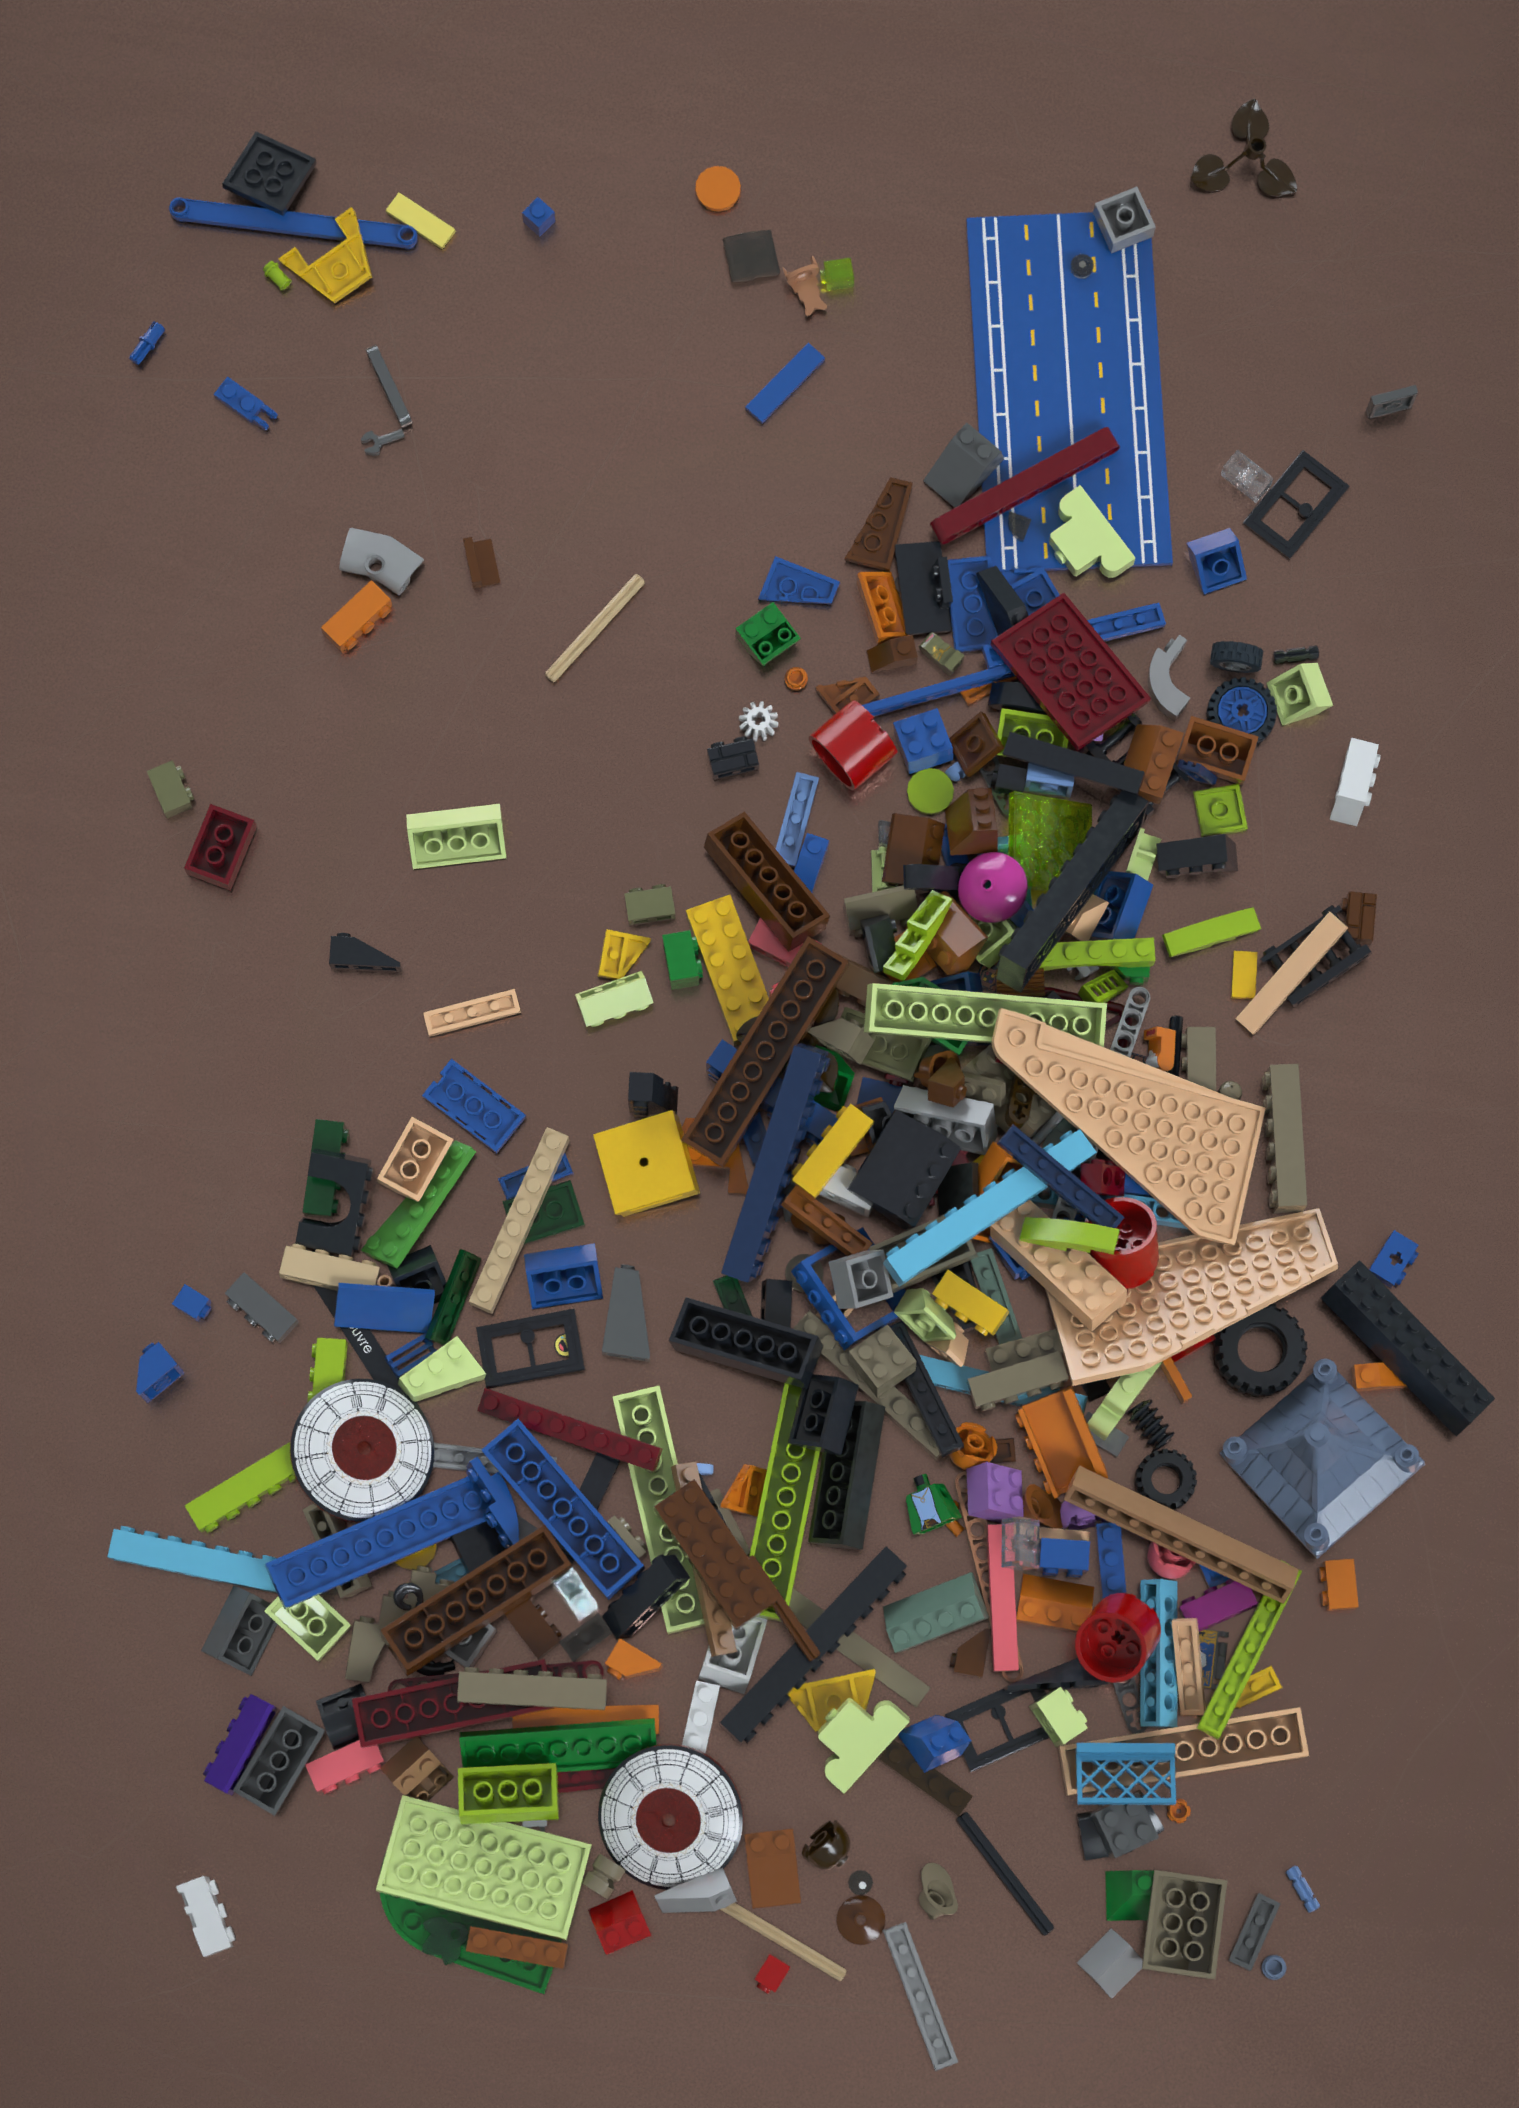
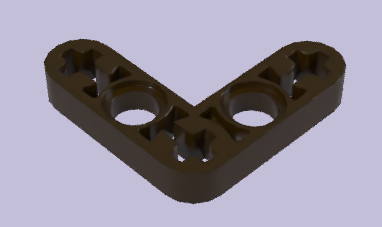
M1014 1074L1005 1112V1121L1009 1127L1015 1125L1020 1129L1029 1119L1033 1096L1039 1095L1027 1084L1023 1086V1080ZM1016 1093L1023 1094L1026 1102L1019 1101L1016 1098ZM1017 1109H1020L1018 1113V1119L1020 1120H1017L1016 1115H1014Z

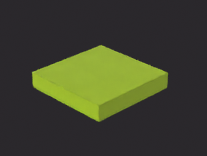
M1239 784L1193 791L1201 837L1248 830Z

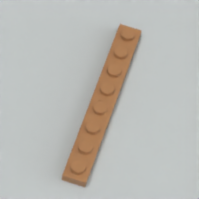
M696 1462L671 1466L676 1491L694 1479L702 1489ZM693 1568L711 1657L737 1652L731 1622Z

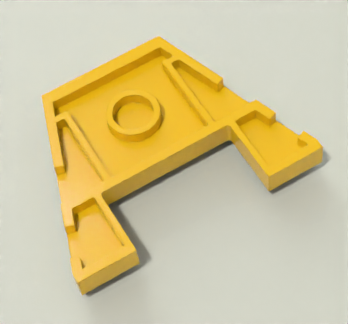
M352 207L335 218L347 239L308 266L296 247L278 258L281 263L333 303H337L372 278L356 212Z

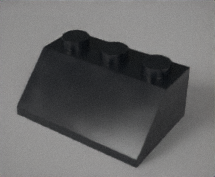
M813 1374L807 1390L803 1388L801 1390L788 1443L823 1453L841 1455L859 1385L841 1377Z

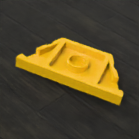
M872 1669L805 1683L799 1690L793 1688L788 1695L810 1726L817 1732L825 1724L826 1715L833 1708L837 1710L847 1698H852L866 1711L876 1670Z

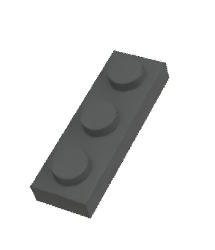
M1257 1893L1228 1961L1246 1970H1252L1281 1903Z

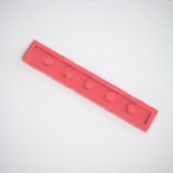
M1012 1524L987 1525L993 1672L1018 1671Z

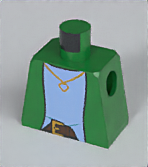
M927 1474L913 1478L917 1491L906 1496L913 1535L926 1534L962 1518L944 1484L931 1485Z

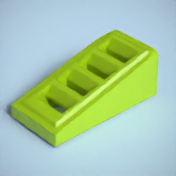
M1111 970L1082 985L1078 995L1085 1002L1106 1003L1127 990L1129 986L1115 970ZM1111 978L1118 984V987L1110 980ZM1105 982L1108 983V985L1112 988V990H1110V989L1105 985ZM1098 986H1101L1106 993H1103ZM1093 989L1099 994V996H1097L1093 992Z

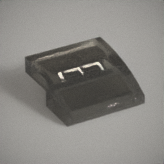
M771 230L746 232L722 239L732 282L753 281L756 277L777 276L780 273Z

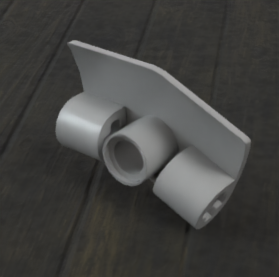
M350 528L341 555L339 570L366 575L370 579L380 582L397 595H401L410 582V576L424 562V559L390 536ZM375 563L382 565L379 571H372L370 567Z

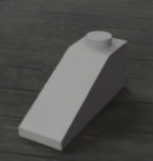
M723 1868L695 1877L655 1895L662 1913L711 1912L726 1908L730 1904L737 1902Z

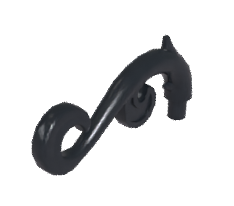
M414 1583L399 1585L393 1593L395 1605L402 1610L409 1611L412 1607L404 1602V1596L413 1593L417 1597L415 1605L417 1607L424 1602L421 1588ZM432 1660L418 1669L417 1672L425 1676L444 1675V1672L455 1670V1664L453 1660L444 1663Z

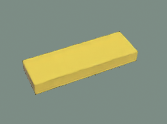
M401 193L396 195L386 209L388 215L404 225L412 226L417 234L442 250L456 232L453 227Z

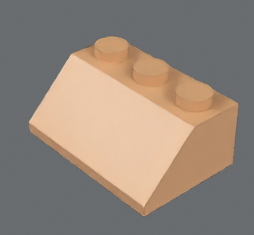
M411 1117L380 1172L377 1183L402 1196L419 1202L454 1139Z

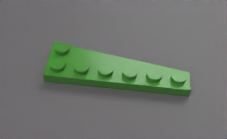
M454 1141L421 1200L417 1202L406 1197L377 1232L368 1238L361 1251L365 1255L397 1269L476 1151L468 1145Z

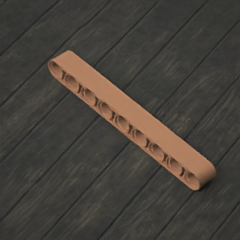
M963 1471L957 1475L954 1487L980 1593L990 1617L987 1621L989 1629H991L990 1605L988 1603V1597L990 1596L989 1584L985 1583L982 1579V1574L988 1571V1559L981 1560L976 1555L978 1548L984 1547L987 1549L986 1526L988 1524L986 1519L969 1516L968 1511L965 1509V1503L968 1501L967 1489H962L959 1485V1480L967 1477V1471ZM972 1525H981L984 1533L981 1536H974L970 1531ZM1019 1649L1018 1677L1011 1679L1006 1675V1671H1000L1002 1679L1010 1684L1018 1682L1024 1673Z

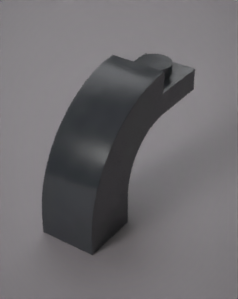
M992 683L988 706L1000 711L1004 708L1047 715L1022 683Z

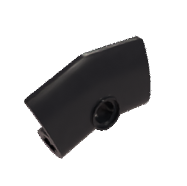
M1140 1789L1136 1791L1139 1792L1141 1798L1144 1797ZM1145 1805L1157 1834L1164 1831L1162 1823L1151 1805ZM1092 1811L1076 1814L1086 1861L1109 1857L1090 1815Z

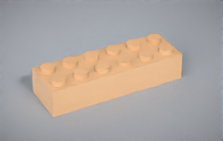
M1028 1200L991 1225L990 1237L1091 1332L1126 1302L1127 1289L1087 1252L1067 1248V1251L1019 1241L1025 1217L1049 1218L1031 1200Z

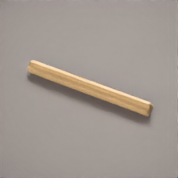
M635 574L546 671V677L550 681L555 682L644 585V580L641 576Z
M733 1903L726 1908L720 1909L838 1981L843 1980L847 1972L846 1969L738 1904Z

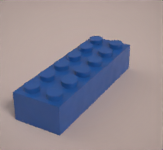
M722 1039L706 1062V1071L709 1073L707 1076L717 1083L738 1049ZM779 1078L761 1107L768 1112L767 1117L770 1119L783 1082L781 1078ZM814 1100L812 1102L816 1104L812 1117L807 1119L805 1126H808L805 1137L807 1138L806 1143L811 1147L814 1144L818 1146L824 1139L821 1136L823 1131L829 1124L833 1127L838 1120L835 1114Z

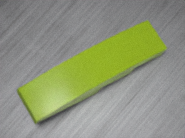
M933 890L907 921L908 928L895 943L896 951L883 966L884 973L902 981L907 978L942 924L953 902L952 898Z
M1254 907L1183 927L1163 934L1162 938L1169 957H1174L1210 948L1214 944L1234 940L1238 936L1258 932L1261 926Z
M1025 1217L1019 1241L1067 1251V1248L1088 1253L1091 1250L1114 1255L1120 1229L1071 1220Z

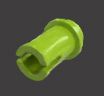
M270 261L264 266L265 277L269 276L281 291L291 284L292 280L284 274L277 262Z

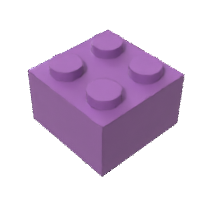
M989 1462L967 1468L969 1516L1002 1524L1024 1517L1021 1470Z

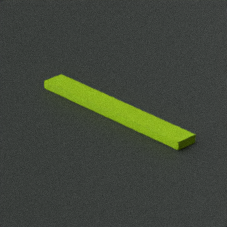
M1301 1570L1298 1571L1294 1587L1302 1573ZM1264 1594L1262 1595L1197 1729L1216 1739L1220 1738L1290 1595L1284 1604Z

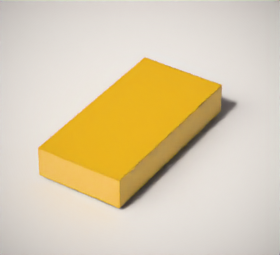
M1233 952L1231 998L1252 1000L1256 996L1258 952Z

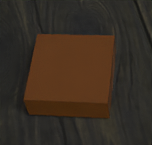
M1014 1438L995 1439L997 1453L991 1460V1463H1016Z

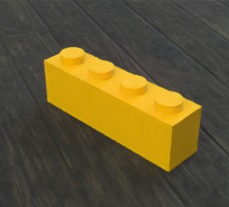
M852 1104L848 1108L843 1106L835 1116L838 1120L832 1127L830 1124L821 1134L824 1139L818 1146L814 1144L806 1154L809 1157L804 1164L799 1163L791 1173L794 1176L792 1182L815 1199L874 1124L871 1118Z

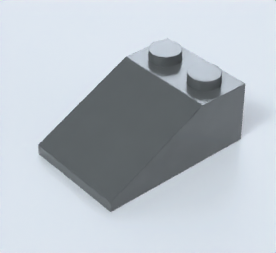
M966 423L948 443L923 481L955 508L965 503L1004 460L1001 450Z

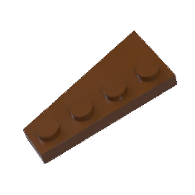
M890 477L876 505L866 519L863 528L857 535L850 551H848L845 561L890 572L895 545L898 542L913 486L912 482Z

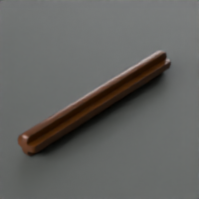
M755 1556L748 1557L778 1600L771 1607L808 1661L816 1659L820 1655V1651Z

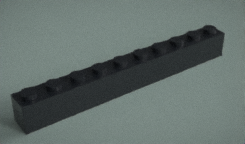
M885 1546L806 1630L820 1651V1655L816 1659L808 1661L795 1642L719 1722V1726L739 1745L743 1741L748 1744L757 1734L755 1729L759 1724L762 1723L765 1726L774 1716L771 1712L778 1705L782 1708L791 1698L788 1695L793 1688L799 1690L807 1681L805 1678L810 1670L815 1673L824 1663L821 1660L827 1652L832 1655L841 1645L838 1642L843 1635L849 1637L857 1628L855 1625L856 1621L860 1617L864 1620L874 1610L871 1607L876 1600L880 1602L884 1600L890 1593L888 1587L893 1582L896 1584L900 1583L907 1575L904 1572L907 1565Z

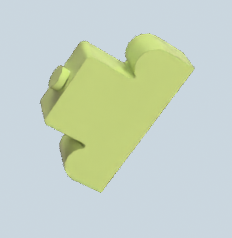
M1081 485L1061 499L1058 515L1066 523L1053 531L1049 539V544L1055 550L1054 555L1060 564H1065L1074 576H1078L1095 563L1100 562L1101 573L1109 578L1120 575L1134 565L1135 556Z
M1162 1362L1145 1371L1122 1375L1087 1424L1090 1431L1105 1441Z
M847 1698L837 1710L833 1708L826 1715V1722L819 1729L818 1738L835 1754L828 1757L825 1762V1775L844 1794L910 1722L909 1716L891 1701L884 1700L877 1703L874 1707V1716H871L852 1698Z

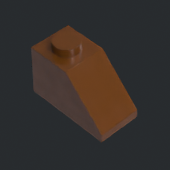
M913 635L890 639L866 650L871 674L917 664L918 656Z
M950 1057L928 1080V1100L954 1108L966 1096L965 1076L955 1058Z
M985 1628L958 1647L956 1653L951 1654L949 1667L954 1668V1674L976 1678L983 1677L991 1629Z

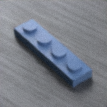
M796 772L776 846L778 853L792 868H795L819 782V777Z

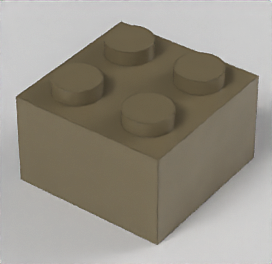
M888 1324L855 1346L848 1354L849 1363L877 1398L916 1371L917 1361Z

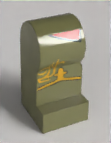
M933 632L918 646L921 652L949 677L964 661V655L960 651L952 648Z

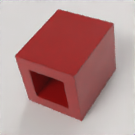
M769 1954L754 1979L758 1982L756 1987L767 1994L770 1991L776 1992L790 1966Z

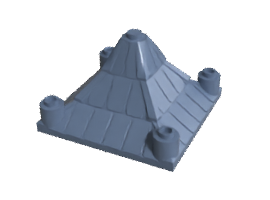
M1320 1359L1317 1361L1310 1376L1242 1435L1227 1439L1223 1445V1450L1219 1453L1223 1460L1316 1559L1425 1465V1461L1419 1456L1417 1448L1407 1444L1337 1371L1336 1364L1330 1359Z

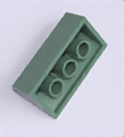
M973 1572L883 1606L886 1630L895 1653L903 1652L990 1618Z

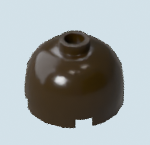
M834 1820V1824L828 1821L811 1835L810 1838L814 1841L810 1846L805 1844L802 1850V1856L817 1868L831 1869L835 1866L840 1867L848 1859L850 1839L848 1833L838 1821Z

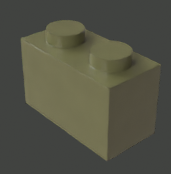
M172 760L147 771L166 818L193 808L190 801L194 800L189 786L184 788L181 780L185 779L180 765L176 767Z
M665 884L652 886L650 890L633 888L629 890V893H624L629 926L676 919L671 886L666 887Z

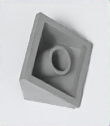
M1111 1928L1077 1964L1112 1999L1142 1969L1143 1960Z

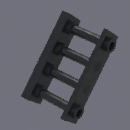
M1133 713L1123 720L1125 724L1101 744H1095L1091 741L1085 745L1083 752L1111 762L1106 756V751L1131 730L1135 732L1137 724H1142L1141 720ZM1128 751L1117 761L1113 760L1112 762L1124 765ZM1174 763L1171 771L1172 775L1169 777L1165 792L1177 782L1183 787H1186L1189 782L1188 775L1182 772ZM1148 802L1145 821L1153 815V802Z
M1331 905L1322 912L1323 916L1295 936L1277 948L1273 945L1263 952L1264 957L1261 958L1264 965L1271 961L1278 971L1284 964L1278 955L1289 948L1294 952L1300 946L1298 942L1308 936L1329 912L1340 920L1337 915L1343 912L1342 908L1339 905L1337 907ZM1346 930L1341 938L1349 948L1348 952L1350 955L1342 960L1330 948L1325 954V957L1330 962V969L1322 973L1314 967L1308 973L1311 982L1304 987L1301 984L1298 985L1288 997L1293 1007L1370 956L1372 952L1367 944L1364 946L1357 944L1349 931Z

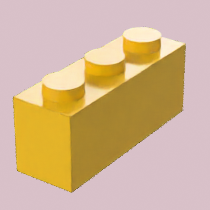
M947 1270L932 1292V1295L936 1297L935 1303L944 1309H947L948 1306L956 1311L954 1315L966 1323L969 1319L975 1323L974 1329L984 1336H987L988 1333L994 1336L1010 1313L1008 1309L949 1270Z

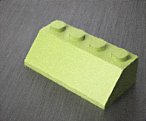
M500 804L406 815L413 869L506 858Z

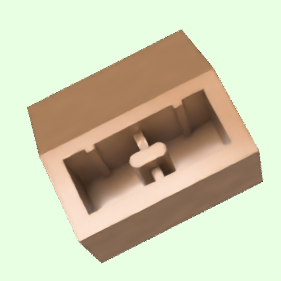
M419 1737L409 1741L380 1768L404 1796L428 1801L454 1777Z

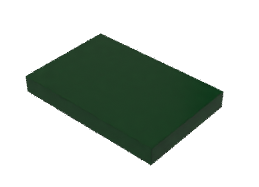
M571 1180L549 1186L524 1245L585 1226ZM515 1197L502 1201L506 1215H508Z

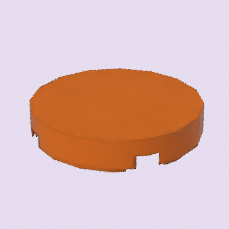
M724 166L707 168L699 175L696 181L695 193L701 205L710 211L722 212L729 210L740 197L741 184L738 176Z

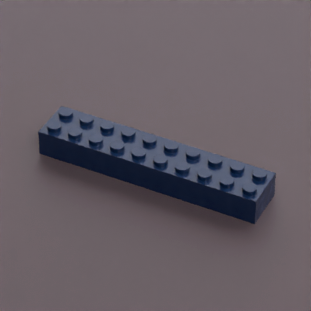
M805 1043L794 1045L721 1274L748 1283L762 1273L765 1262L761 1260L764 1254L768 1253L772 1240L769 1239V1235L772 1230L775 1231L779 1221V1217L776 1214L779 1208L783 1207L781 1204L786 1199V1194H783L784 1189L787 1185H790L793 1178L792 1171L790 1170L794 1162L797 1163L801 1153V1149L798 1146L801 1140L805 1139L808 1131V1126H805L806 1121L809 1117H812L816 1104L812 1102L815 1095H819L823 1081L820 1078L823 1071L826 1072L828 1069L830 1058L827 1056L829 1051Z

